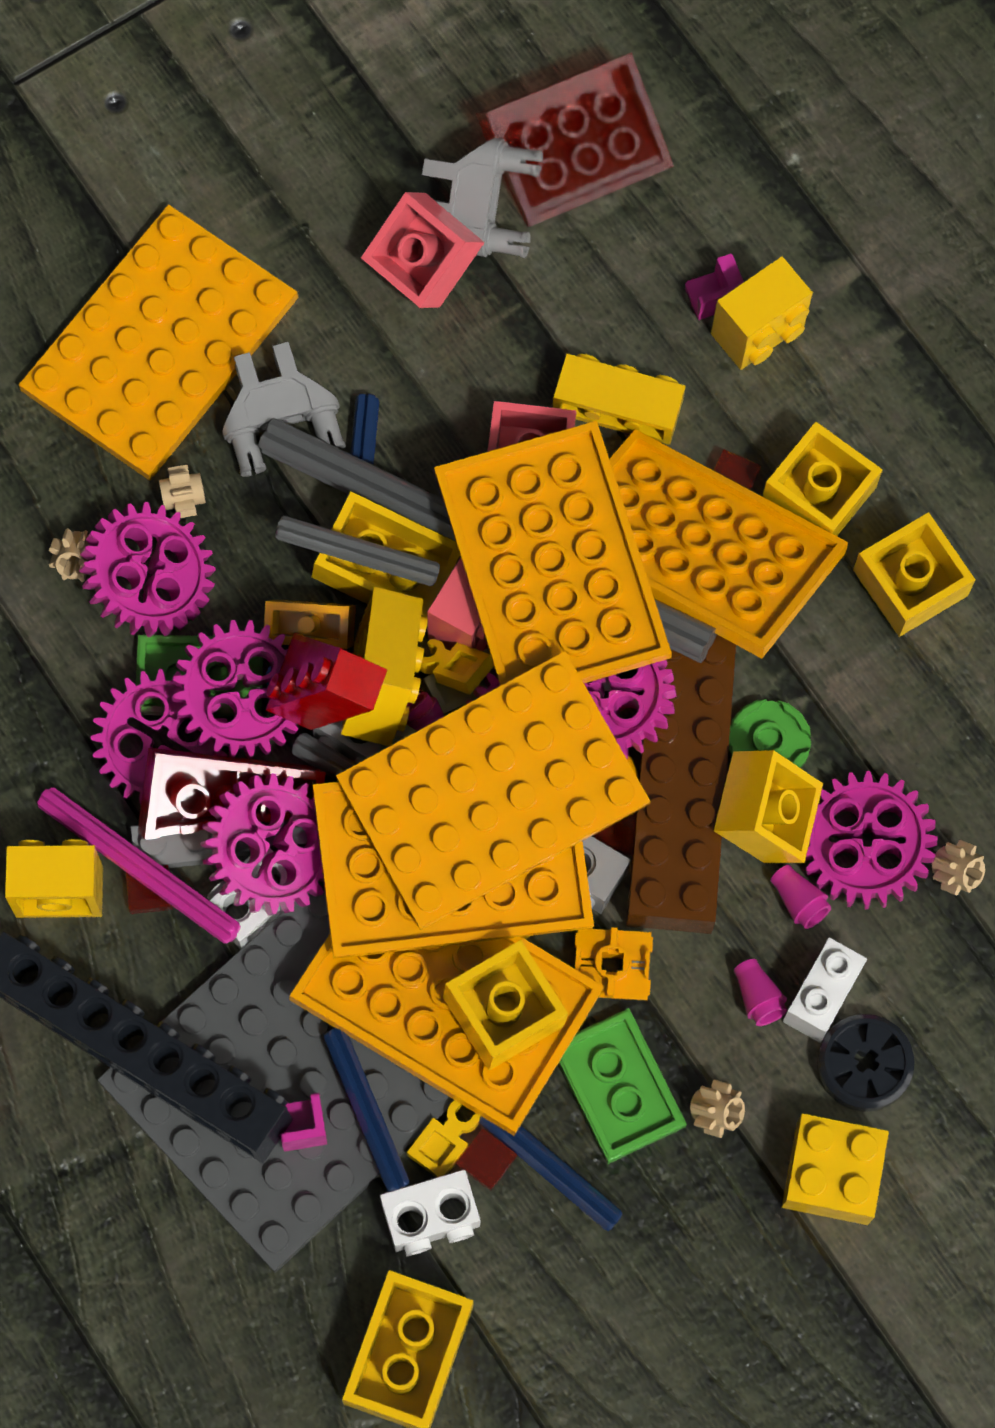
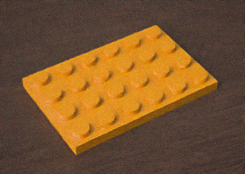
M168 204L20 382V391L151 481L236 376L234 356L249 352L252 356L296 302L298 292Z
M597 421L434 467L500 686L564 651L567 652L583 683L672 658V652Z
M636 429L609 459L654 599L716 628L715 634L761 659L846 553L847 541Z
M566 651L336 775L338 782L420 930L633 814L651 802Z
M340 783L313 784V798L333 959L583 930L594 927L582 841L420 930Z
M329 934L290 994L289 1000L515 1136L601 995L604 986L522 937L333 959L331 937ZM522 940L567 1010L568 1016L564 1027L489 1071L443 999L445 984L517 941Z

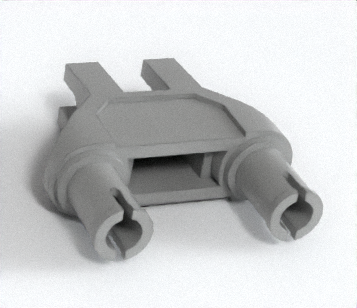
M494 138L476 148L456 163L424 159L422 175L452 180L449 202L435 201L485 242L477 253L478 256L487 257L492 252L516 255L522 258L527 256L529 247L515 245L513 242L530 243V233L527 231L521 232L497 228L495 218L501 178L504 171L538 177L542 166L527 164L526 160L543 162L541 150L535 151L509 147L504 139Z
M289 342L273 346V357L279 377L270 380L258 381L250 352L234 356L241 391L227 417L222 433L224 439L228 443L233 444L240 467V474L243 477L252 476L249 459L252 460L256 474L266 470V464L263 461L256 436L259 433L266 432L269 422L274 418L288 425L308 420L313 424L316 438L330 444L328 439L330 437L334 447L341 450L346 447L335 415L340 407L337 398L327 389L297 371Z

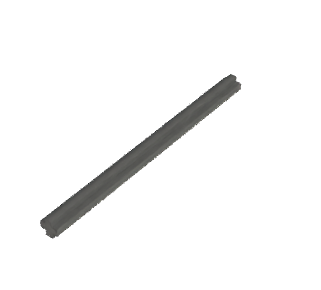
M276 418L269 422L267 431L261 435L259 441V448L262 449L261 453L347 494H350V492L356 493L456 542L443 498ZM655 599L670 649L702 663L706 658L709 648L714 643L716 628Z

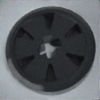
M859 1014L841 1020L829 1030L818 1051L817 1070L823 1087L835 1101L849 1109L868 1112L888 1107L901 1097L911 1082L915 1062L911 1044L897 1025L877 1015ZM868 1053L873 1055L875 1060L872 1064L877 1067L875 1071L868 1068L861 1072L856 1068L859 1061L854 1058L855 1055L858 1054L861 1057H865Z

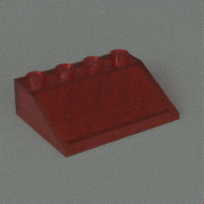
M632 53L620 54L476 114L486 142L494 138H502L508 143L509 147L542 151L543 162L526 160L527 164L542 166L538 177L504 171L502 174L528 227L674 167Z

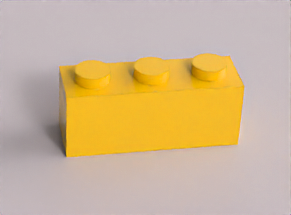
M566 354L553 397V408L576 410V420L587 423L597 421L598 426L631 434L636 429L661 443L670 445L683 403L686 386L679 384L669 376L658 375L652 377L641 374L637 369L628 365H617L615 367L600 363L597 358L591 355L578 354L574 356Z

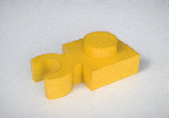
M430 639L427 644L432 656L423 657L420 671L425 674H434L437 683L470 695L494 665L491 655L458 642L449 651L445 649L441 641Z
M455 1100L448 1107L446 1123L443 1125L433 1118L407 1151L408 1157L436 1178L447 1175L468 1148V1143L460 1138L462 1133L473 1131L480 1122V1115L477 1113L467 1122L459 1121L455 1114L462 1104Z

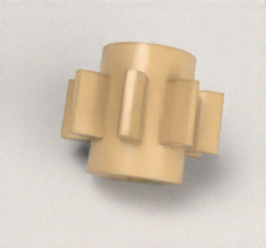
M188 465L168 468L169 478L159 480L165 509H176L177 513H181L180 518L197 515L195 505L206 503L200 473L189 474Z
M67 528L62 540L57 538L52 540L49 551L53 555L49 567L56 568L60 575H62L63 580L79 579L81 582L85 581L87 574L79 572V568L84 562L89 561L80 555L85 546H91L85 540L88 536L87 530L72 532Z
M959 840L957 845L947 842L946 846L941 847L935 853V860L932 862L933 879L942 882L940 889L958 895L960 890L970 893L971 889L976 888L982 882L985 875L984 856L975 853L977 846Z
M713 1080L711 1088L701 1086L693 1095L690 1104L691 1115L695 1119L694 1126L704 1128L705 1134L722 1138L724 1129L734 1131L741 1124L745 1114V1105L740 1098L741 1092L733 1090L731 1084L718 1080Z

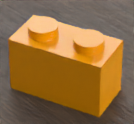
M268 600L265 601L264 627L266 625L270 626L268 638L272 640L283 633L285 638L282 645H290L295 632L341 649H348L353 647L356 605Z

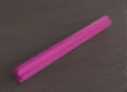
M51 787L41 793V797L37 802L41 810L79 838L87 841L89 845H95L98 852L219 941L227 944L235 940L241 929L238 921L56 788Z

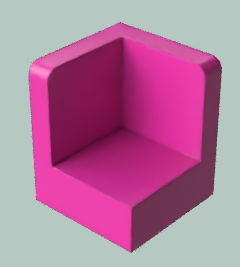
M732 254L717 258L713 273L686 282L685 290L698 320L715 315L717 301L744 283Z
M319 1093L310 1094L311 1100L288 1103L285 1106L293 1121L285 1133L280 1135L284 1152L327 1145Z

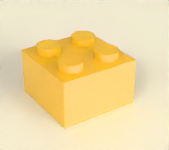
M781 256L717 301L711 335L740 370L750 363L758 365L771 355L773 347L782 341L790 343L805 330L804 325L809 313L813 292L784 257Z
M815 422L767 480L762 497L838 536L876 489L883 469L818 422Z
M929 512L860 552L853 569L899 637L966 598L976 580Z
M774 750L734 751L726 776L714 832L763 863H805L823 783Z
M70 839L63 841L62 846H45V843L39 840H22L18 843V846H7L5 898L16 918L102 917L103 865L95 845H88V842L84 840Z
M522 940L517 941L445 984L443 999L489 1071L564 1027L568 1016L567 1010Z
M801 1114L796 1123L782 1208L869 1225L875 1218L889 1131Z

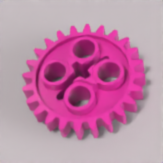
M148 502L143 503L138 513L131 503L123 509L122 514L117 509L112 510L107 516L108 520L102 518L95 526L97 531H91L85 539L91 546H85L80 553L83 558L89 561L83 563L79 568V572L91 575L82 585V588L88 590L95 589L96 592L89 601L90 604L102 602L105 605L100 615L102 618L111 613L116 615L115 628L120 627L125 621L129 622L131 635H134L141 626H144L147 637H152L158 627L164 636L173 630V625L179 630L183 629L188 624V619L193 621L201 613L198 607L203 608L210 600L204 593H209L215 586L212 581L206 578L216 571V567L204 564L213 553L211 550H200L199 548L205 536L192 537L190 532L195 524L190 522L182 527L179 524L180 512H176L171 518L166 517L165 505H161L155 514L151 513ZM152 536H153V537H156V539H157V544H156V549L154 550V552H153V554H152V556H151V560H150V562H149V566H148V568H147V566L144 565V562H145V561L150 557V555H151V552H152V549H151V548H152ZM124 538L134 540L138 544L139 551L129 549ZM164 550L174 552L179 563L169 561L165 556ZM148 571V573H150L152 576L147 580V582L144 585V603H141L138 600L139 592L144 584L145 577L147 576ZM116 576L126 578L130 582L131 590L122 588L118 584ZM156 588L166 590L171 597V601L161 599L157 594Z
M231 620L228 633H224L220 626L216 624L212 629L213 639L208 638L202 632L198 634L197 639L201 647L200 649L192 645L186 646L185 652L192 659L191 661L178 660L176 666L186 674L174 676L172 679V684L183 688V691L173 694L172 701L185 704L177 712L176 716L177 718L190 717L192 721L186 727L185 732L191 733L198 729L202 733L197 743L199 746L206 743L209 739L214 741L213 754L215 755L221 750L223 745L229 747L230 758L236 756L239 748H244L247 758L252 759L255 746H259L262 752L267 755L271 751V739L282 747L286 743L282 731L285 730L288 733L295 734L298 730L294 722L278 715L263 718L257 714L254 702L261 698L270 699L266 696L267 689H252L248 692L246 699H240L239 692H228L215 697H205L204 691L231 690L235 687L237 680H241L244 687L247 688L269 683L272 677L280 672L288 649L284 650L281 647L285 635L282 633L274 640L268 638L270 633L269 625H266L260 634L254 633L252 620H249L244 631H239L235 620ZM256 656L265 658L271 666V672L264 676L254 674L249 668V660ZM214 661L221 662L227 667L229 677L222 681H215L207 675L206 666ZM219 703L229 705L234 711V719L228 723L216 721L212 715V707Z
M667 660L636 668L635 670L638 672L630 679H621L618 677L619 674L584 683L626 759H628V748L631 746L640 753L644 752L642 744L644 738L656 743L658 738L654 728L667 729V718L663 714H673L675 712L673 702L668 700L677 697L675 686L670 685L674 681L672 669H665L668 665ZM605 691H610L609 698L602 699L604 698ZM640 691H644L643 695H637ZM635 708L638 710L637 714L632 718L622 719L618 717L619 713L624 709Z
M163 669L158 670L156 681H150L146 672L142 671L140 677L141 684L137 686L128 677L125 678L127 691L123 694L112 688L110 691L116 702L113 705L106 702L100 703V706L108 713L107 717L93 719L94 723L103 728V733L91 736V740L103 743V748L93 753L94 758H106L107 763L99 770L100 774L114 772L115 777L112 779L110 786L115 788L122 783L126 784L124 797L127 799L135 791L140 792V804L142 801L148 748L153 747L154 740L128 725L127 720L130 717L135 718L157 732H161L164 727L168 728L167 736L193 753L215 755L213 754L214 741L211 739L199 746L197 744L199 738L189 743L179 738V725L183 721L190 719V717L177 718V712L185 704L172 701V696L177 692L183 691V688L172 684V680L166 681ZM177 671L174 676L181 675V672ZM205 690L204 696L209 697L211 691ZM150 698H158L165 705L163 716L156 721L144 719L141 712L143 703ZM220 703L212 707V715L222 707ZM216 719L220 723H228L227 719ZM130 734L138 735L143 741L142 752L134 758L124 757L120 751L121 740ZM161 745V746L158 748V749L172 750V749L168 748V747L165 746V745ZM221 750L216 754L220 756H228L225 752Z
M866 771L864 782H858L851 772L848 776V785L843 787L837 779H833V793L830 794L823 789L821 791V805L818 804L805 861L813 860V862L806 867L807 876H813L820 873L816 887L823 889L830 884L832 886L831 900H835L841 893L847 894V907L852 906L856 897L862 898L865 910L869 909L871 898H877L883 908L887 905V895L892 894L899 902L903 901L902 887L905 886L915 892L918 884L914 875L920 878H927L929 870L922 863H932L935 860V854L925 849L937 846V837L926 834L935 829V820L922 819L929 812V805L921 804L915 806L914 804L918 799L919 792L915 790L905 796L903 794L904 781L902 779L894 787L888 786L889 779L887 773H884L879 783L873 782L870 771ZM848 811L855 814L858 821L852 826L844 827L835 821V817L841 812ZM892 812L898 815L901 821L895 827L889 828L881 825L877 819L883 813ZM865 833L872 834L873 841L870 847L863 846L862 839ZM831 836H837L838 838L845 840L831 842L829 838ZM898 837L905 838L906 842L903 844H899L896 841L891 840H895ZM848 852L853 854L858 861L850 868H842L835 863L834 859L838 854ZM891 853L896 855L901 862L893 869H886L878 864L877 859L882 854Z
M276 773L267 775L264 785L258 775L249 778V788L242 781L235 783L233 789L236 797L229 792L222 793L219 797L225 808L221 806L211 807L209 812L217 821L208 822L202 826L203 829L213 834L211 839L200 842V846L212 849L213 854L205 858L203 864H215L217 868L209 877L210 881L223 879L225 884L221 888L220 894L225 895L233 891L236 892L233 904L236 907L250 900V913L259 912L263 904L265 905L267 916L277 914L279 904L285 914L294 911V901L300 907L310 904L307 892L315 897L324 893L318 881L324 882L314 798L306 796L309 788L308 783L301 784L296 789H293V776L283 778L280 785H278ZM259 804L265 805L271 812V821L268 826L261 824L256 817V808ZM289 811L291 817L288 823L277 834L284 820L285 812ZM296 826L301 827L307 834V843L304 848L298 847L294 843L292 833ZM277 834L273 841V845L278 850L268 853L264 857V855L267 853L270 847V844L265 840V838ZM238 841L245 842L249 846L251 856L247 863L241 862L236 857L235 846ZM264 857L258 871V877H252V871L254 867ZM275 863L281 864L287 872V879L283 886L277 884L272 877V868Z

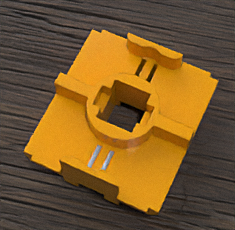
M611 927V930H578L575 937V969L604 986L599 998L648 1000L651 980H649L650 953L653 950L651 932L622 931ZM603 958L623 959V971L607 972V970H602Z

